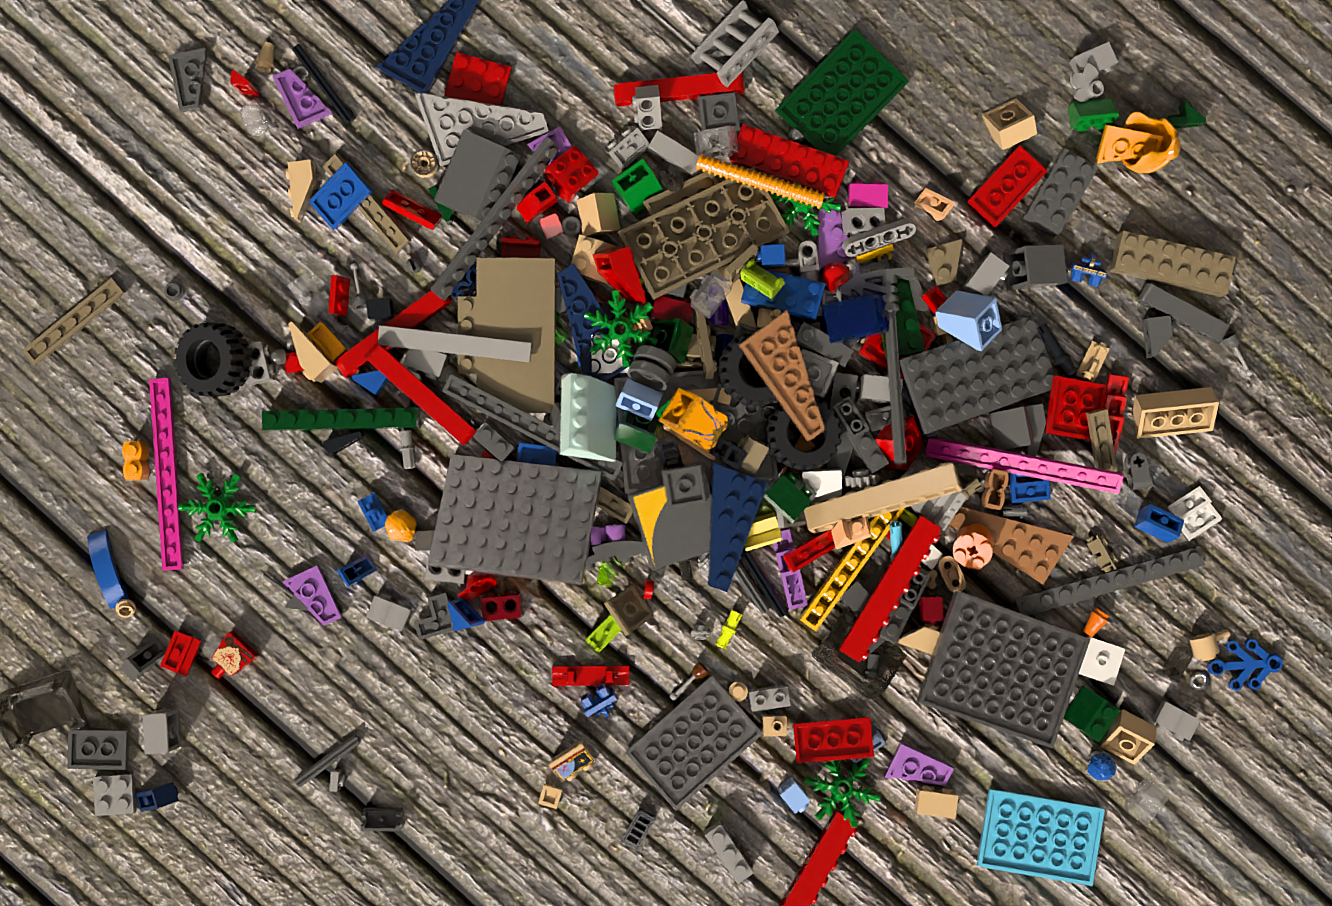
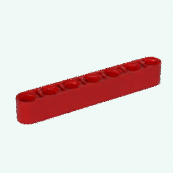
M743 71L728 87L721 83L716 73L619 83L613 86L615 105L620 107L633 105L632 96L636 95L635 87L658 85L660 102L697 99L698 96L729 92L741 94L745 92Z
M430 291L383 326L417 329L452 302V299L448 296L443 301ZM379 329L334 362L345 378H349L370 363L364 356L378 343ZM381 345L386 350L392 347Z
M376 343L364 356L366 360L462 445L465 446L477 432L379 343Z

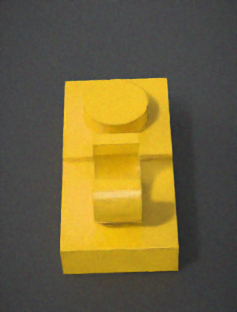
M893 244L854 256V259L858 264L867 263L873 258H876L881 263V256L886 254L890 260L892 258L890 252L894 251Z

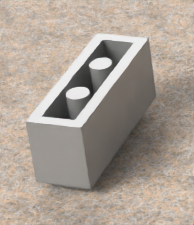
M720 820L704 830L705 837L737 884L754 873L752 866Z

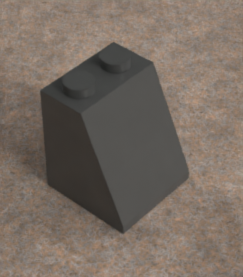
M1063 245L1024 246L1003 253V261L1009 265V268L1006 270L1008 275L1005 278L1007 291L1051 287L1068 283Z

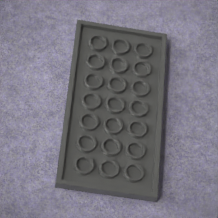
M1034 315L1003 325L1002 330L982 351H978L965 342L958 340L899 360L924 434L1051 390L1052 379L1055 373L1043 339L1037 330L1038 326Z

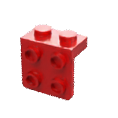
M572 146L546 166L544 178L549 185H553L556 188L561 199L570 203L574 200L576 193L596 178L599 172L578 147Z

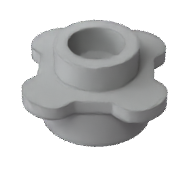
M693 626L691 636L697 640L706 639V637L710 636L708 626Z

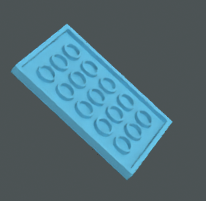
M989 788L976 865L989 869L1093 886L1105 809Z

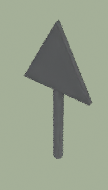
M263 574L265 579L292 597L284 608L309 611L294 593L267 574Z

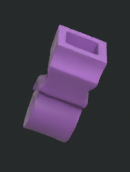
M609 525L593 527L591 545L601 544V542L609 543L627 540L626 526Z

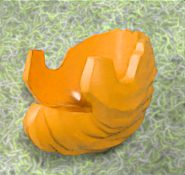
M397 510L388 515L385 521V528L391 540L410 542L414 538L417 523L413 516L404 510Z

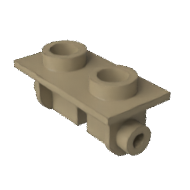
M1097 532L1096 538L1094 536L1088 537L1086 544L1092 554L1101 553L1100 556L1095 558L1101 570L1107 573L1112 570L1111 566L1117 569L1119 560L1115 552H1111L1108 548L1109 542L1106 536Z

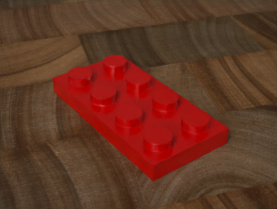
M1019 145L967 203L992 226L996 227L1048 170Z
M870 717L793 724L797 764L874 757Z

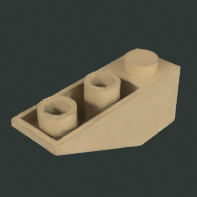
M310 159L287 162L286 177L287 180H290L288 195L290 199L292 198L293 205L290 206V213L297 222H302L309 204L308 201L317 183L315 164Z

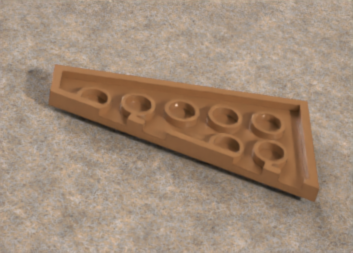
M785 311L739 346L807 441H810L824 431L825 428L815 403L812 387H810L808 374L794 336L795 333L789 320L788 311Z
M964 507L959 508L949 525L957 530L971 524H980L988 528L994 538L993 553L1040 584H1044L1074 537Z

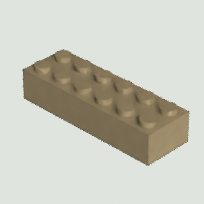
M1122 231L1116 236L1109 272L1222 297L1228 294L1236 257Z

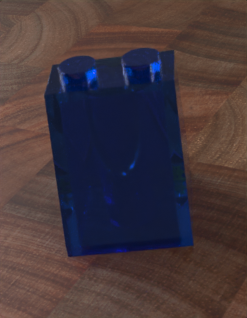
M871 294L822 305L830 343H849L889 333V320L885 315V301L881 294Z

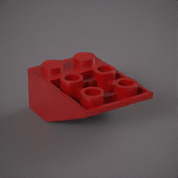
M629 246L611 247L592 254L598 273L614 290L620 291V296L625 298L626 302H646L645 290L641 286L640 274L635 267L634 255Z

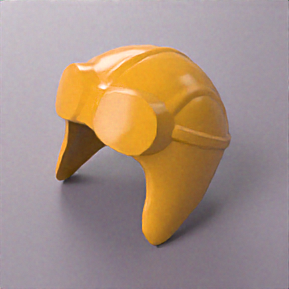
M1133 112L1128 117L1123 128L1161 135L1163 139L1159 152L1151 151L1141 158L1122 159L1121 161L1127 168L1137 173H1151L1161 169L1169 161L1178 157L1181 143L1177 136L1178 131L1166 118H1151L1141 112Z

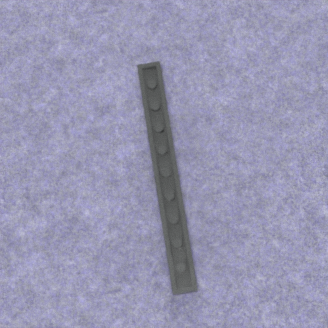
M545 137L430 289L440 299L445 301L452 293L453 289L462 280L471 265L475 263L478 256L487 247V244L498 232L505 220L509 218L512 211L533 186L536 179L544 171L552 158L555 157L559 148L550 138Z
M450 375L442 392L560 452L561 431H556L554 427ZM568 456L595 471H601L603 475L613 480L616 479L623 465L618 460L613 462Z
M1197 546L1018 597L1014 601L1018 613L1029 616L1205 565L1201 549Z

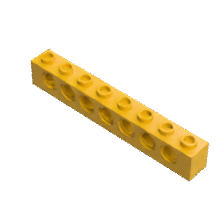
M905 508L871 517L868 522L872 536L852 543L798 618L814 631H817L890 530L889 523L896 521Z

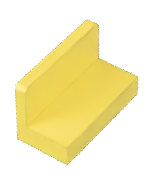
M775 512L754 518L744 546L746 551L782 541L781 528H778Z

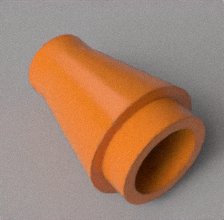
M1096 607L1094 611H1091L1083 631L1093 637L1108 622L1109 615Z

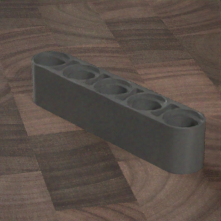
M1149 283L1145 284L1137 299V302L1161 316H1171V320L1174 323L1215 344H1221L1229 328V325Z

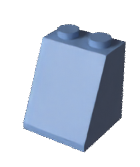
M956 290L935 311L939 328L978 351H982L1002 330L996 297Z

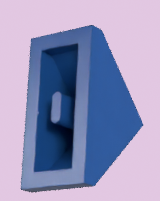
M379 370L352 375L354 381L378 396L389 381Z
M366 554L337 571L347 587H350L377 571V568L369 555Z
M457 599L448 602L454 631L485 624V620L467 600Z

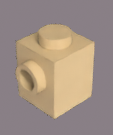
M762 714L763 736H787V731H790V719H787L785 714Z

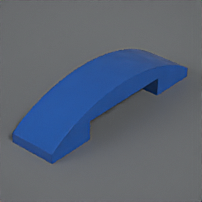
M104 530L87 536L97 581L110 609L116 608L118 601L123 599L129 600L125 585L121 584L110 550L112 545L108 532Z

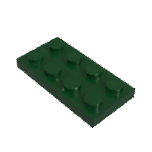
M897 279V283L894 286L898 288V292L894 295L899 298V301L895 303L899 306V311L896 312L899 357L919 354L925 352L909 280ZM882 282L872 283L882 286ZM871 292L874 305L880 306V297L876 296L879 294ZM874 306V307H875V310L879 311L880 308L877 307V306ZM882 323L879 329L887 359L886 335L884 334L885 324Z

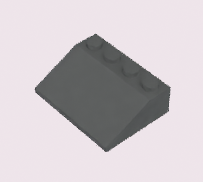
M463 130L434 201L480 224L508 188L521 155L474 133Z

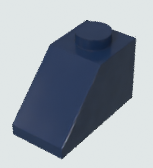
M173 782L135 793L140 812L159 809L179 801L178 790Z

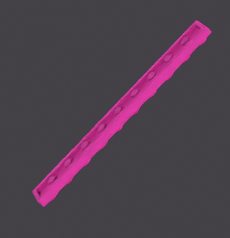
M171 378L149 379L162 571L184 569L180 511L178 510L179 491Z
M932 436L928 439L925 454L927 457L1117 494L1120 493L1124 477L1123 473Z

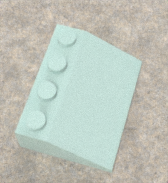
M570 373L562 379L560 455L616 461V440L614 438L616 435L617 402L615 386L591 376Z

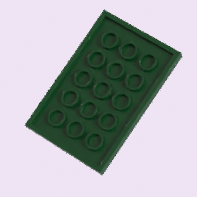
M854 29L781 103L775 112L788 125L796 128L812 148L838 156L909 83V80Z

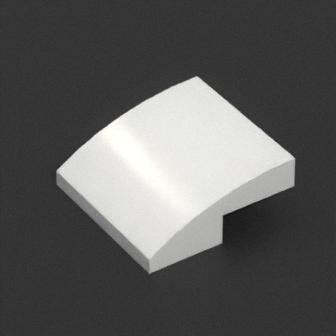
M841 468L802 470V480L806 484L811 485L817 493L810 504L815 502L823 503L831 497H842Z
M1200 486L1167 507L1171 514L1184 520L1182 532L1189 541L1222 520L1221 516L1211 505L1212 501Z

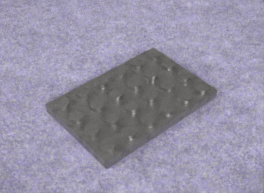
M711 675L629 747L625 753L677 811L763 733Z

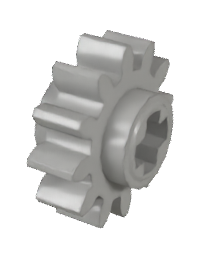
M865 468L853 470V474L844 476L846 487L851 486L855 490H864L867 486L879 483V474L877 472L871 474L869 469Z

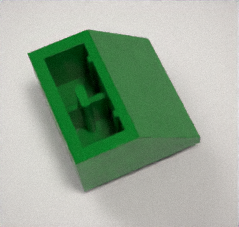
M1111 99L1073 102L1068 107L1070 130L1077 129V132L1087 131L1093 127H1096V130H1102L1105 128V124L1110 125L1119 117V113Z
M641 159L612 180V186L634 216L645 209L643 201L664 192L644 159Z

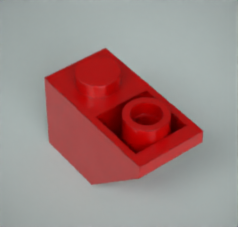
M544 182L532 190L519 203L516 209L524 220L529 223L558 202L548 184Z

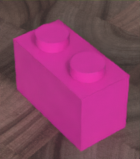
M853 181L852 184H849L847 209L884 207L885 211L888 208V184H883L881 181H874L872 184H864V181Z

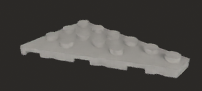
M421 92L415 93L440 166L450 163L463 130H467L501 146L549 132L543 112Z

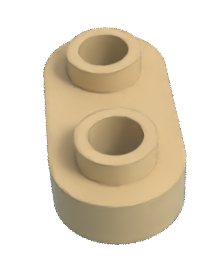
M951 556L942 557L938 561V570L947 589L951 592L955 590L962 592L966 587V580L958 562ZM946 562L950 563L949 569L944 568ZM955 579L958 581L956 587L952 585V581Z

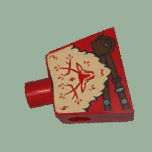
M230 631L211 657L217 664L211 673L218 679L225 673L229 676H234L260 655L235 631Z

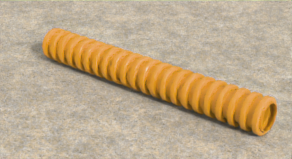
M701 154L697 161L696 168L697 170L702 169V172L708 171V174L714 173V176L719 175L721 178L724 176L727 180L730 178L731 181L736 180L737 183L742 182L743 185L748 184L749 187L752 185L755 189L758 187L761 191L762 189L765 192L771 191V194L777 193V196L783 195V198L786 196L789 200L791 198L794 201L799 200L800 203L805 202V205L817 206V209L822 206L825 196L824 192L818 193V190L815 192L812 188L810 190L807 189L806 186L802 188L801 185L796 186V183L790 184V181L784 182V179L778 180V177L774 179L771 175L768 177L767 174L762 175L761 172L756 173L755 170L750 171L749 168L746 170L743 166L740 168L737 164L734 166L731 162L727 164V161L721 162V159L716 160L715 157L710 158L709 155L705 157L704 154Z

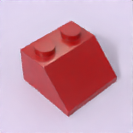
M911 415L903 418L906 463L898 464L894 462L892 423L884 426L875 439L889 462L886 465L887 468L907 470L924 446L914 417Z

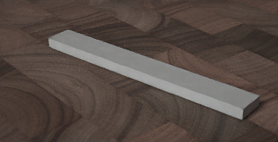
M379 326L378 343L384 346L531 362L532 343Z

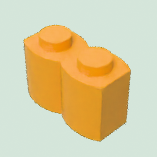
M142 441L124 442L122 454L125 459L123 465L125 479L131 481L148 480L150 469L147 462L149 456L147 443Z

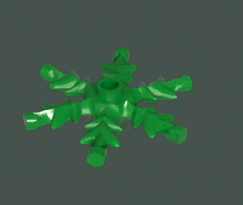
M768 191L770 197L776 199L775 204L784 201V205L789 201L793 203L792 209H785L788 213L781 214L786 225L789 224L792 227L794 218L798 219L797 213L804 212L805 216L802 221L806 220L804 229L810 228L812 237L819 235L816 225L821 223L814 218L818 215L812 213L813 207H811V204L805 205V203H800L799 200L794 201L792 198L789 200L786 196L783 198V195L777 196V193L771 194V191ZM831 197L823 200L819 210L821 211L823 208L829 214L831 209L841 211L842 203L832 202L834 198Z
M614 290L612 291L613 301H608L614 309L610 310L615 314L614 320H609L607 314L603 317L599 310L596 311V315L589 311H586L584 318L594 321L591 326L601 325L600 329L606 326L609 328L608 335L601 334L603 338L593 339L597 344L592 346L589 351L592 355H595L600 349L605 353L608 344L612 346V340L617 339L620 343L616 347V349H620L617 359L622 357L623 367H629V356H634L628 349V347H632L627 343L629 337H633L635 343L639 340L642 346H646V343L656 346L658 339L649 336L651 331L641 332L642 328L636 331L633 329L634 322L641 323L639 319H648L649 316L646 313L654 307L650 302L642 308L638 304L635 312L630 311V317L625 318L623 312L626 308L622 309L625 298L620 300V291ZM619 325H624V332L618 330Z
M204 473L196 475L201 484L197 488L205 492L202 496L208 497V502L203 504L199 499L198 503L188 499L190 504H178V510L189 511V516L197 511L198 515L202 511L208 514L206 519H201L204 523L195 527V529H199V532L194 539L201 542L205 533L210 537V526L214 528L213 521L220 520L219 528L223 527V537L228 534L231 543L238 541L239 539L233 531L238 530V528L231 524L233 520L227 519V514L232 512L236 516L239 513L241 516L246 517L245 512L256 513L257 509L256 505H245L246 500L237 504L236 500L232 505L227 502L228 497L234 496L231 493L240 488L235 485L241 477L234 473L230 482L225 479L224 489L221 488L222 494L216 496L214 494L216 487L212 489V479H209L207 482ZM218 504L220 505V511L216 509Z
M863 759L858 766L856 763H853L852 772L848 770L849 777L847 778L841 776L843 768L839 769L841 760L825 763V766L832 771L829 774L834 776V781L831 783L828 782L826 777L823 781L817 774L815 779L805 777L804 784L814 786L812 791L822 789V793L827 789L831 791L830 798L825 797V802L817 804V806L822 807L814 815L818 820H821L826 813L828 816H831L832 807L836 809V802L842 801L844 805L841 810H845L843 819L849 818L851 828L859 826L855 815L860 816V813L853 808L856 805L850 802V798L856 796L859 802L860 798H862L867 804H870L869 799L877 802L880 801L881 794L871 793L872 787L862 790V786L858 789L853 787L854 781H861L858 777L867 775L866 772H863L870 764L866 759ZM842 787L844 793H841L838 788Z

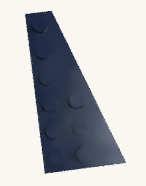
M449 0L446 6L437 11L427 23L421 25L396 51L391 52L386 60L379 63L376 69L417 92L428 94L481 0Z
M572 264L558 273L557 276L583 375L606 382L627 367L622 366L612 373H598L601 369V364L597 359H592L589 349L592 347L591 341L595 345L593 341L594 336L609 334V328L606 326L600 329L601 325L591 326L594 321L584 318L586 311L596 315V311L599 310L603 317H605L606 313L576 266ZM602 353V359L605 363L612 364L616 361L617 355L613 361L608 362L604 359V353ZM629 356L630 365L634 361V357ZM592 361H596L599 364V369L596 372H592Z
M712 463L713 480L708 585L728 592L767 482Z

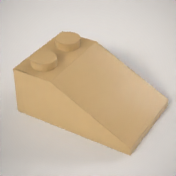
M579 234L571 265L574 264L584 279L609 285L598 273L592 254L617 246Z
M291 321L288 324L300 366L304 369L302 373L309 380L322 383L338 367L315 344L300 325Z

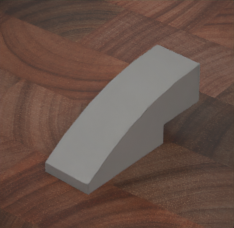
M657 130L648 146V151L692 177L700 175L702 169L697 170L696 168L699 156Z

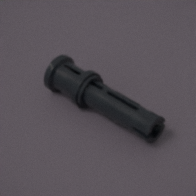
M1047 323L1038 327L1037 330L1054 356V364L1058 365L1064 374L1063 377L1067 378L1077 372L1079 369L1075 368L1070 360V354L1064 352Z

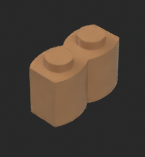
M991 469L986 473L984 479L985 490L981 495V506L983 508L1000 510L1005 500L1004 490L1008 484V473L1006 471Z

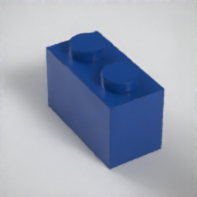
M784 244L761 245L757 253V265L764 269L783 268L785 265Z
M1149 504L1139 510L1134 527L1169 543L1180 537L1184 520Z

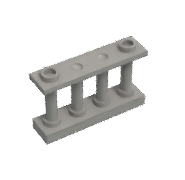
M743 0L691 54L698 67L706 62L718 71L716 73L726 87L738 77L779 33L775 22L769 17L764 23H761L750 16V11ZM743 20L757 29L751 37L736 29ZM730 34L744 43L738 51L724 43ZM717 48L731 57L724 65L711 57Z

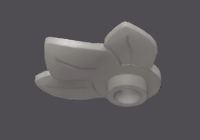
M1086 63L1083 73H1074L1070 77L1071 85L1076 89L1074 98L1080 102H1085L1090 98H1098L1104 91L1102 82L1098 80V71L1090 63Z

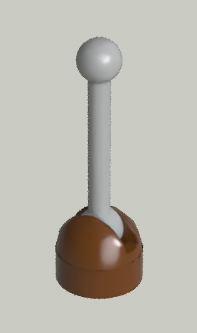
M697 662L694 665L693 675L676 692L670 694L672 700H676L677 695L695 678H704L709 673L701 662Z

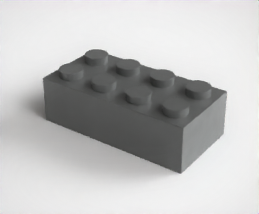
M1065 148L1058 155L1022 219L1053 237L1059 235L1098 167Z

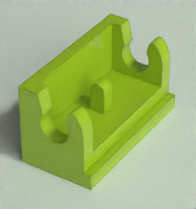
M753 259L741 270V280L772 300L785 284L783 278L775 277L757 265Z
M610 614L585 640L597 652H600L621 631V628Z

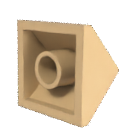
M593 193L577 200L584 236L591 237L620 231L614 193Z

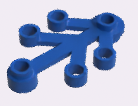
M1247 639L1244 643L1245 648L1254 651L1263 659L1254 660L1239 647L1236 641L1229 640L1225 644L1226 650L1234 652L1243 661L1222 662L1212 659L1208 662L1207 669L1214 675H1221L1225 670L1243 669L1236 679H1231L1228 683L1230 689L1238 691L1256 668H1262L1256 677L1249 678L1247 682L1250 688L1259 689L1261 683L1270 672L1275 673L1282 668V658L1275 653L1268 654L1258 645L1256 640ZM1251 641L1254 643L1252 648L1249 647ZM1231 643H1234L1235 647L1231 650L1229 646ZM1271 659L1274 660L1273 666H1270L1269 664ZM1214 663L1217 664L1216 670L1212 669V665ZM1254 680L1257 681V685L1255 687L1252 686V682ZM1235 681L1238 683L1236 688L1233 687Z

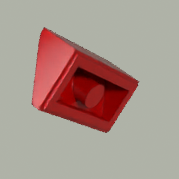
M232 69L230 83L241 94L259 95V91L247 79Z

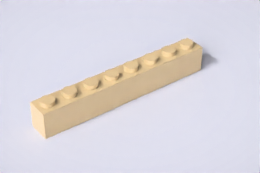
M943 463L934 469H923L918 474H907L895 481H884L882 485L867 486L859 492L851 491L839 498L831 497L823 503H812L804 512L808 530L815 535L833 529L840 520L849 523L862 517L868 519L962 491L957 469L953 463Z

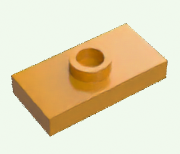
M322 321L307 333L332 362H335L348 350Z

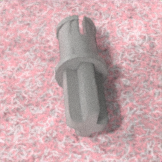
M412 431L399 432L402 448L400 451H402L404 469L415 468L413 451L415 447H413Z

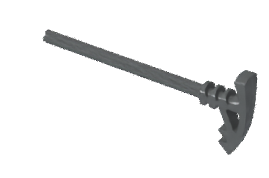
M892 268L871 271L854 277L839 287V291L848 298L851 297V291H854L860 297H863V290L883 295L882 300L889 333H885L894 462L898 464L906 463V448L896 312L899 311V306L895 304L899 301V298L894 295L898 292V288L894 285L897 283V278L915 281L917 279L915 268ZM882 279V286L865 281Z

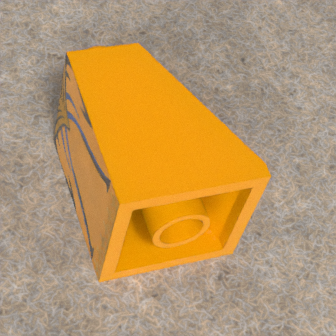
M678 388L658 421L700 448L710 452L716 445L721 433L726 429L730 418L699 396Z

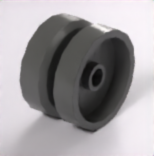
M638 347L633 358L634 361L631 362L627 372L629 378L656 391L666 390L670 381V375L673 374L677 364L675 359L670 354L656 347Z

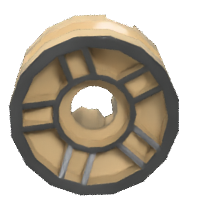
M427 149L417 150L410 159L412 170L421 178L433 177L439 168L436 156ZM423 160L425 162H428V165L426 167L422 166Z

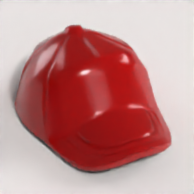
M838 261L825 265L822 278L823 282L826 283V287L832 293L849 280L850 268Z
M474 572L468 575L466 588L458 594V597L464 600H473L492 590L496 586L497 581L491 573Z

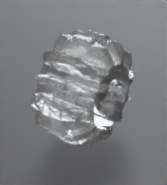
M249 103L241 107V118L245 129H247L250 135L253 137L260 136L268 131L269 126L266 115L258 103Z

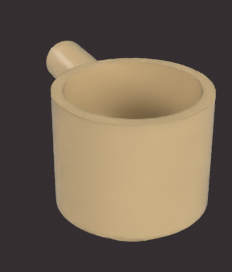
M759 308L756 328L761 330L783 313L779 309Z
M1223 630L1215 634L1205 633L1190 638L1189 641L1195 659L1206 661L1216 658V654L1220 653L1217 641L1229 637V631Z

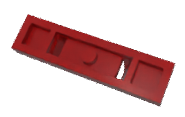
M629 665L552 666V686H599L602 683L606 685H629Z

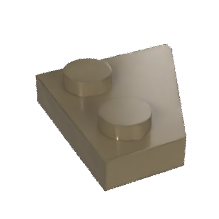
M962 239L925 250L935 286L956 280Z

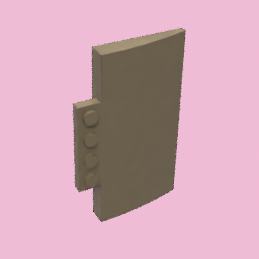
M754 167L750 168V171H756ZM708 171L643 201V205L650 217L618 231V238L622 246H629L633 252L635 267L638 269L641 280L654 300L734 261L751 245L754 244L759 249L761 245H767L789 234L790 231L769 193L765 192L764 189L761 191L758 187L755 189L752 185L749 187L748 184L743 185L742 182L737 183L736 180L731 181L730 178L718 183L714 174H708Z
M477 258V297L458 296V334L532 343L531 362L458 354V374H477V388L525 413H551L555 402L556 259Z

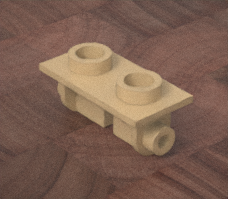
M1092 341L1076 375L1094 383L1108 354L1109 348L1106 347L1107 345L1102 342L1096 343Z

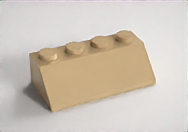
M1212 387L1135 395L1133 415L1137 439L1213 431L1219 401Z

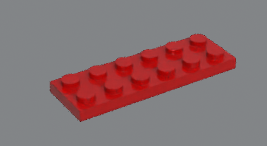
M742 124L729 157L731 162L748 168L754 167L756 171L790 181V183H796V185H801L802 187L806 186L807 189L812 188L813 191L818 190L819 193L824 192V195L836 198L850 164L848 160Z

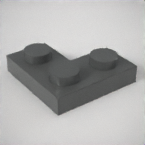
M447 592L427 598L432 617L414 622L419 640L454 631L448 608L449 598Z

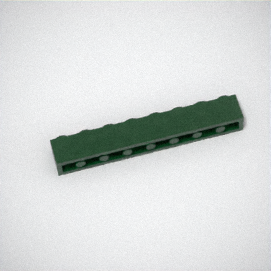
M419 408L262 411V430L420 428Z

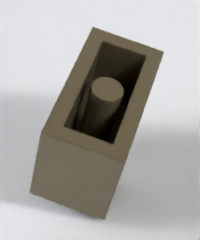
M747 434L738 443V447L748 452L740 470L731 465L729 469L754 477L769 450V446Z

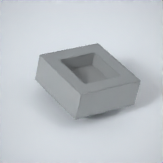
M343 769L331 771L329 791L337 792L341 789V786H344L345 775H342Z

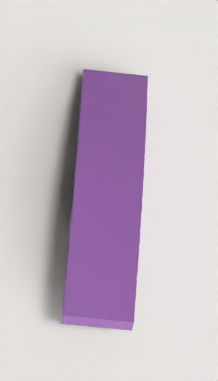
M781 529L782 541L773 543L788 608L792 610L808 606L800 569L794 573L790 572L783 557V554L794 548L790 529Z

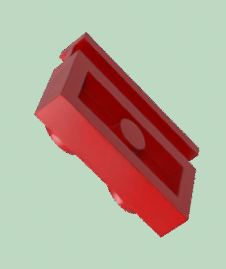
M175 630L160 667L187 677L203 640Z

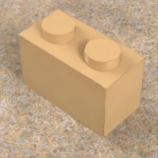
M923 785L922 788L917 787L914 811L921 815L956 819L958 795L950 788L934 790V787L929 785Z

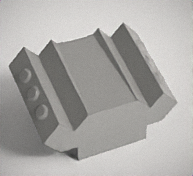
M913 460L904 475L918 474L921 470L927 468L920 462ZM958 491L908 507L945 531L967 497Z

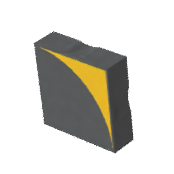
M702 471L707 503L667 509L664 484L650 486L627 494L635 521L641 531L642 544L651 569L656 570L710 552L712 495L705 472Z

